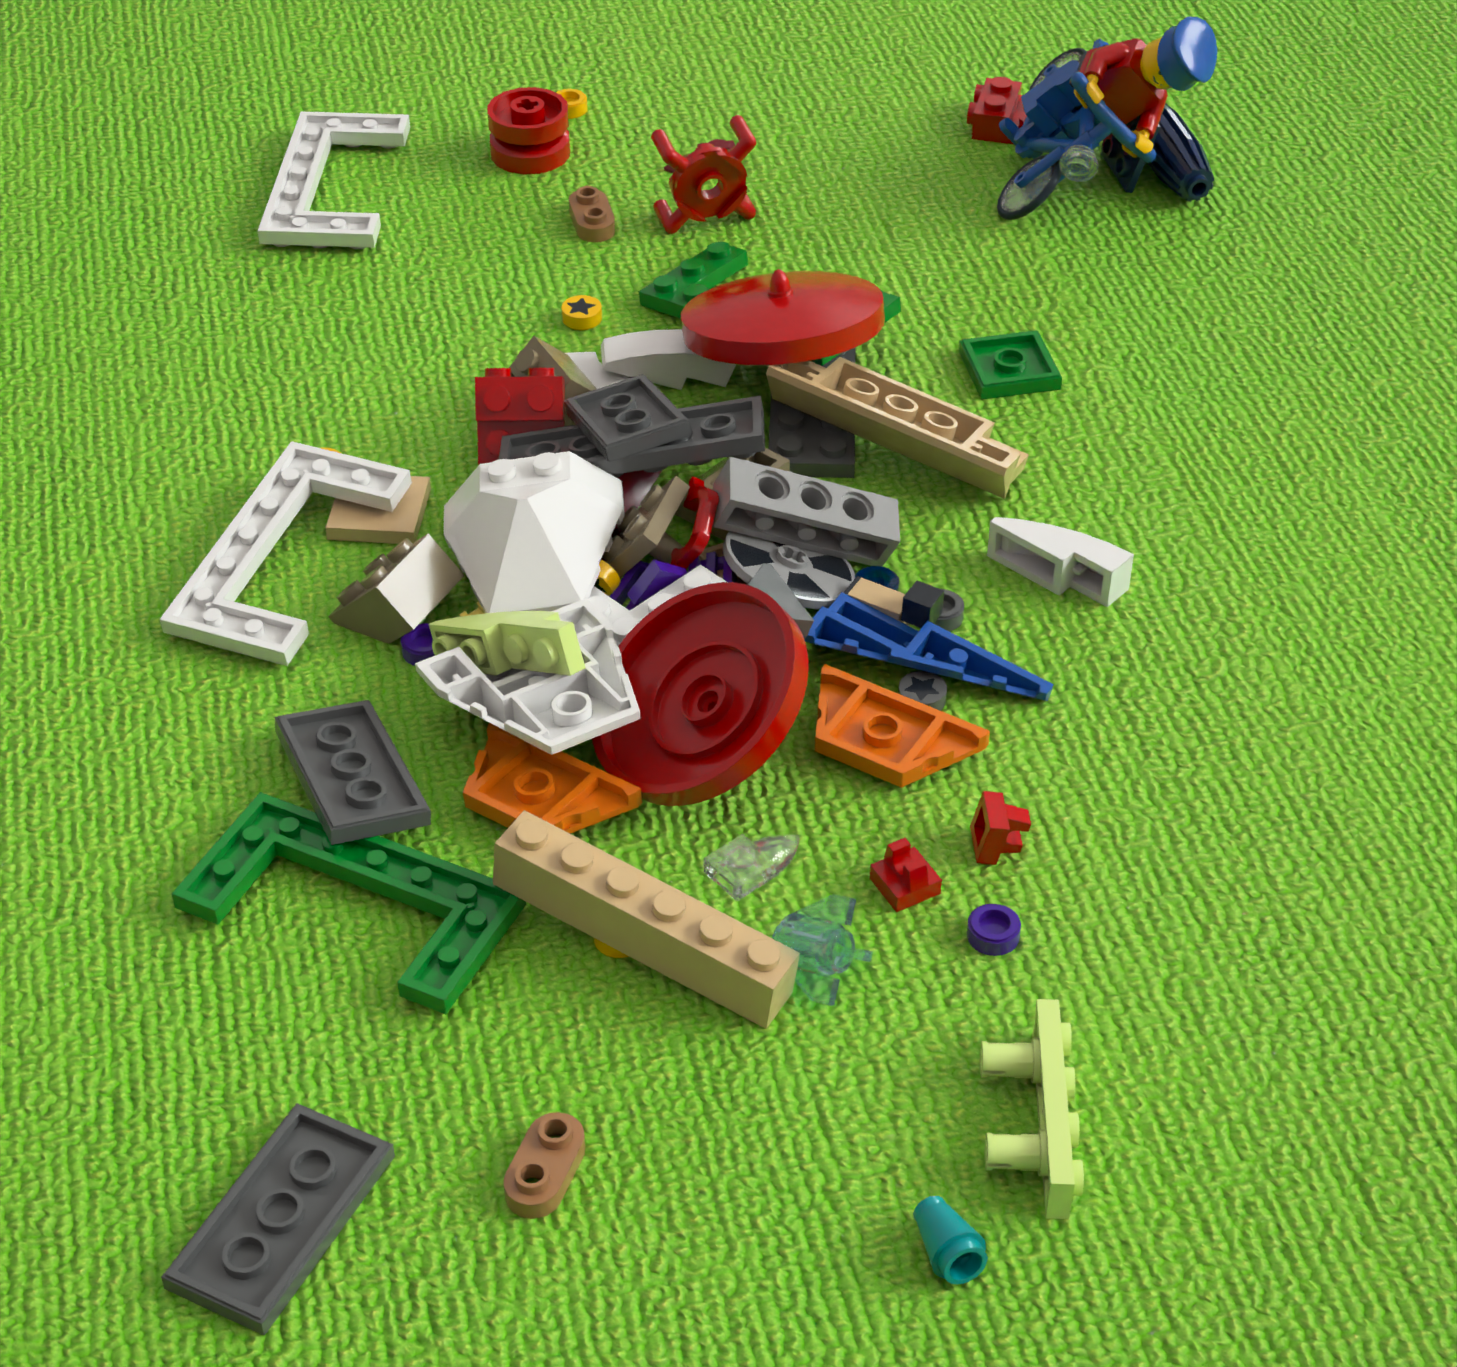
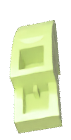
M510 611L485 613L438 620L429 624L433 638L432 649L435 656L460 647L484 674L499 675L514 668L571 676L585 669L573 622L560 621L558 612Z

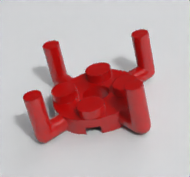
M736 115L732 117L729 123L739 140L731 150L715 147L710 143H704L699 145L687 157H684L675 151L664 130L657 129L652 133L651 139L662 160L675 169L669 178L668 184L678 208L673 213L664 199L657 200L653 205V209L667 233H676L689 218L695 221H706L705 218L717 216L720 219L728 216L733 211L747 220L755 217L756 209L747 195V172L742 164V160L756 146V138L742 116ZM718 179V183L714 188L701 190L702 185L707 180Z

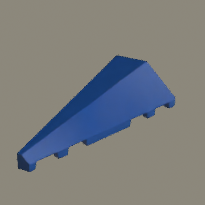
M841 592L829 608L822 606L813 617L814 622L808 636L805 638V642L1045 701L1049 699L1054 684L929 621H926L918 631Z

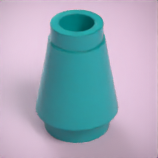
M930 1196L922 1200L914 1209L913 1217L917 1222L934 1273L941 1278H945L951 1284H964L973 1280L984 1270L987 1264L988 1257L985 1252L986 1242L984 1238L946 1204L942 1197Z

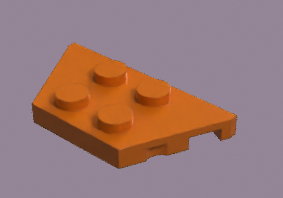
M824 664L821 668L815 736V751L902 788L983 751L989 745L990 731L827 664Z
M491 723L487 727L488 741L485 749L478 751L474 761L475 771L468 777L463 790L466 808L507 828L525 810L570 834L638 808L643 803L640 787L562 751L551 755Z

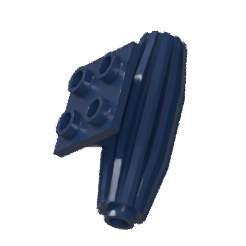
M1165 103L1155 134L1150 139L1153 143V149L1156 151V158L1148 164L1156 176L1182 199L1190 202L1192 200H1201L1200 198L1209 194L1208 191L1212 190V182L1214 181L1205 151L1182 117ZM1141 115L1125 125L1131 131H1134ZM1111 133L1103 140L1101 155L1125 192L1133 193L1143 167L1147 162H1144L1138 156L1133 158L1122 149V144Z

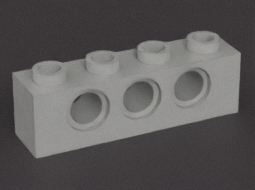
M729 457L713 483V490L719 496L713 523L715 528L879 568L883 567L900 543L898 499L734 457Z

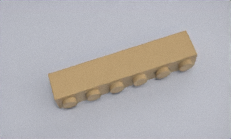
M524 810L495 842L494 885L757 1025L767 1029L793 993L800 957L799 952Z

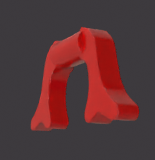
M694 476L689 480L690 487L683 507L694 512L697 511L693 531L688 543L681 549L674 548L671 553V565L685 569L707 546L719 502L718 493L705 487L704 481Z

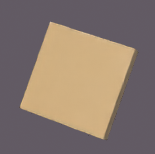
M411 476L412 484L393 512L335 498L325 527L327 540L399 544L408 538L414 543L417 541L431 490L430 477Z

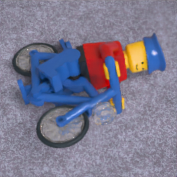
M1186 17L1177 26L1170 27L1162 37L1149 42L1147 45L1138 38L1110 45L1098 39L1094 41L1093 48L1089 51L1083 48L1070 49L1048 63L1037 75L1029 91L1021 97L1024 111L1027 115L1022 127L1019 128L1010 118H1005L999 122L1001 131L1016 146L1015 152L1021 158L1027 157L1033 160L1020 168L1003 188L997 203L998 214L1006 220L1019 219L1039 207L1064 178L1067 177L1076 182L1092 179L1098 170V160L1093 150L1111 133L1122 144V149L1133 158L1138 156L1147 163L1155 160L1156 151L1153 149V143L1150 139L1153 138L1168 97L1167 89L1173 88L1179 91H1186L1198 81L1202 83L1207 82L1214 73L1218 50L1216 37L1210 25L1199 17ZM1141 115L1136 129L1131 131L1125 124Z

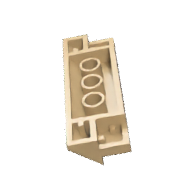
M839 357L827 368L811 361L768 366L766 376L772 399L1003 499L1006 498L1010 484L1025 468L1029 454L990 438L995 422Z

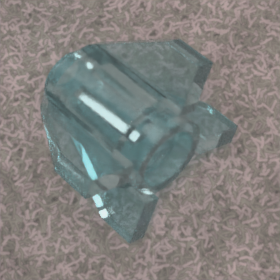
M835 894L825 897L787 915L773 933L772 939L800 953L795 982L811 1001L834 1006L840 979L829 976L846 971L853 959L867 962L872 960L873 951L855 948L853 935L841 925L851 926L856 903L854 898Z

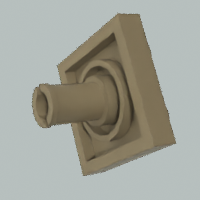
M674 476L662 488L658 484L654 485L641 501V507L637 509L631 506L625 512L621 524H617L616 527L621 532L619 536L615 535L612 537L613 543L609 552L603 553L602 558L617 571L620 578L647 554H650L657 561L671 564L672 550L684 547L665 532L690 487L679 477Z

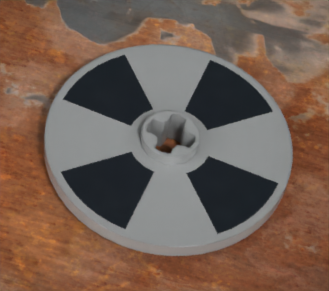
M732 531L728 532L723 544L725 560L744 582L749 584L763 563L771 564L805 608L820 609L822 606L829 608L841 592L844 593L856 578L852 566L846 559Z

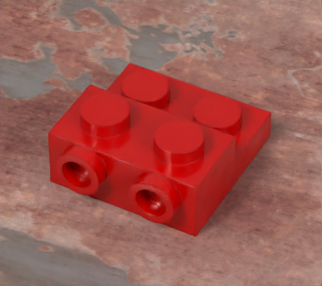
M1007 77L986 78L984 85H976L974 100L969 103L967 112V124L972 125L971 139L1013 144L1001 131L999 122L1005 118H1010L1019 128L1022 127L1027 117L1021 99L1023 96L1021 95L1022 82L1012 81Z
M485 368V377H475L478 465L499 459L502 436L565 426V379L563 376H554V368H528V377H511V368Z

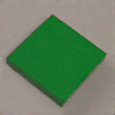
M1037 330L959 340V354L981 400L1061 390L1062 376Z

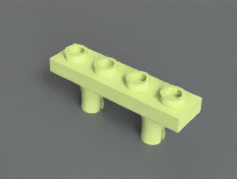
M1037 999L1031 1043L981 1042V1078H1031V1083H1036L1039 1121L1037 1134L1010 1135L986 1133L985 1168L989 1171H992V1169L1037 1171L1038 1176H1043L1046 1219H1069L1073 1195L1082 1196L1084 1187L1082 1160L1072 1159V1148H1078L1079 1115L1075 1112H1068V1101H1074L1075 1070L1074 1067H1065L1064 1056H1070L1071 1025L1070 1023L1061 1022L1059 1000Z

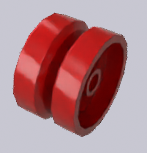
M516 88L495 96L487 105L488 127L491 132V160L497 167L507 172L523 175L541 174L562 166L570 157L569 131L567 130L569 127L568 104L562 95L543 88Z

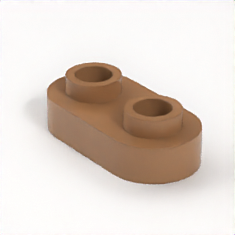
M583 186L569 196V213L577 235L582 240L603 242L614 236L615 217L605 193L593 186Z
M560 1112L548 1113L536 1119L529 1127L505 1173L503 1181L506 1203L510 1210L518 1216L530 1219L541 1218L555 1211L560 1205L585 1154L584 1129L575 1117ZM551 1136H561L558 1138H551ZM529 1178H537L538 1180H540L536 1183L525 1182Z

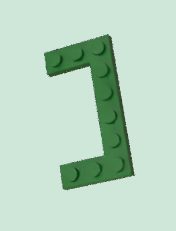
M714 242L708 245L704 251L690 259L684 260L680 266L665 275L655 278L653 283L638 291L640 305L681 319L682 309L690 300L749 265L747 250L730 246L727 242ZM882 291L885 322L901 312V302L899 296ZM839 354L811 360V362L823 366Z
M262 792L254 798L171 893L174 908L219 925L274 858L280 856L441 917L445 920L398 980L397 985L400 997L445 1015L526 906V901L494 885L493 878L380 836L331 845L315 812Z

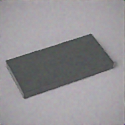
M369 700L275 717V732L331 845L431 825V810Z
M296 1103L162 1275L164 1289L265 1336L394 1159L393 1144Z

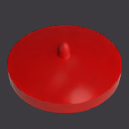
M777 269L774 273L747 277L716 286L690 300L681 312L683 340L688 349L695 354L710 360L730 364L780 365L821 359L862 345L881 331L885 323L883 293L870 281L852 275L823 271L784 272L781 269Z
M734 582L712 583L699 586L672 597L646 615L618 646L625 673L628 674L640 710L641 719L592 738L594 750L607 773L640 787L642 800L657 805L685 806L700 803L721 795L739 785L757 771L776 751L791 729L801 708L807 687L809 665L806 643L797 623L767 593L758 588Z

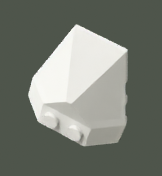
M570 451L560 453L547 452L538 456L511 460L498 459L490 463L479 464L444 505V538L449 548H452L462 572H465L471 588L484 612H551L585 598L588 599L601 571L599 563L603 553L609 552L613 543L611 536L616 524H621L625 515L622 481Z
M587 598L551 611L558 612L560 621L573 622L585 669L571 676L514 668L499 675L484 674L460 647L415 663L417 673L439 697L551 755L641 719L640 710L628 674L625 673L619 647L616 646L610 620Z

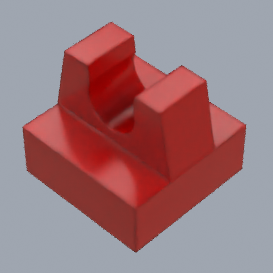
M982 792L970 824L976 863L996 865L1001 853H1020L1023 846L1020 831L1028 832L1030 829L1031 821L1028 809L1005 804L1004 796L1001 792Z
M906 838L888 844L884 859L870 864V880L896 913L941 894L942 879L915 846L911 848V844Z

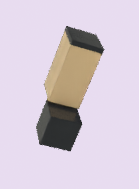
M857 576L844 591L845 594L908 626L911 624L922 628L926 621L934 624L942 614L944 590L918 580L904 594Z

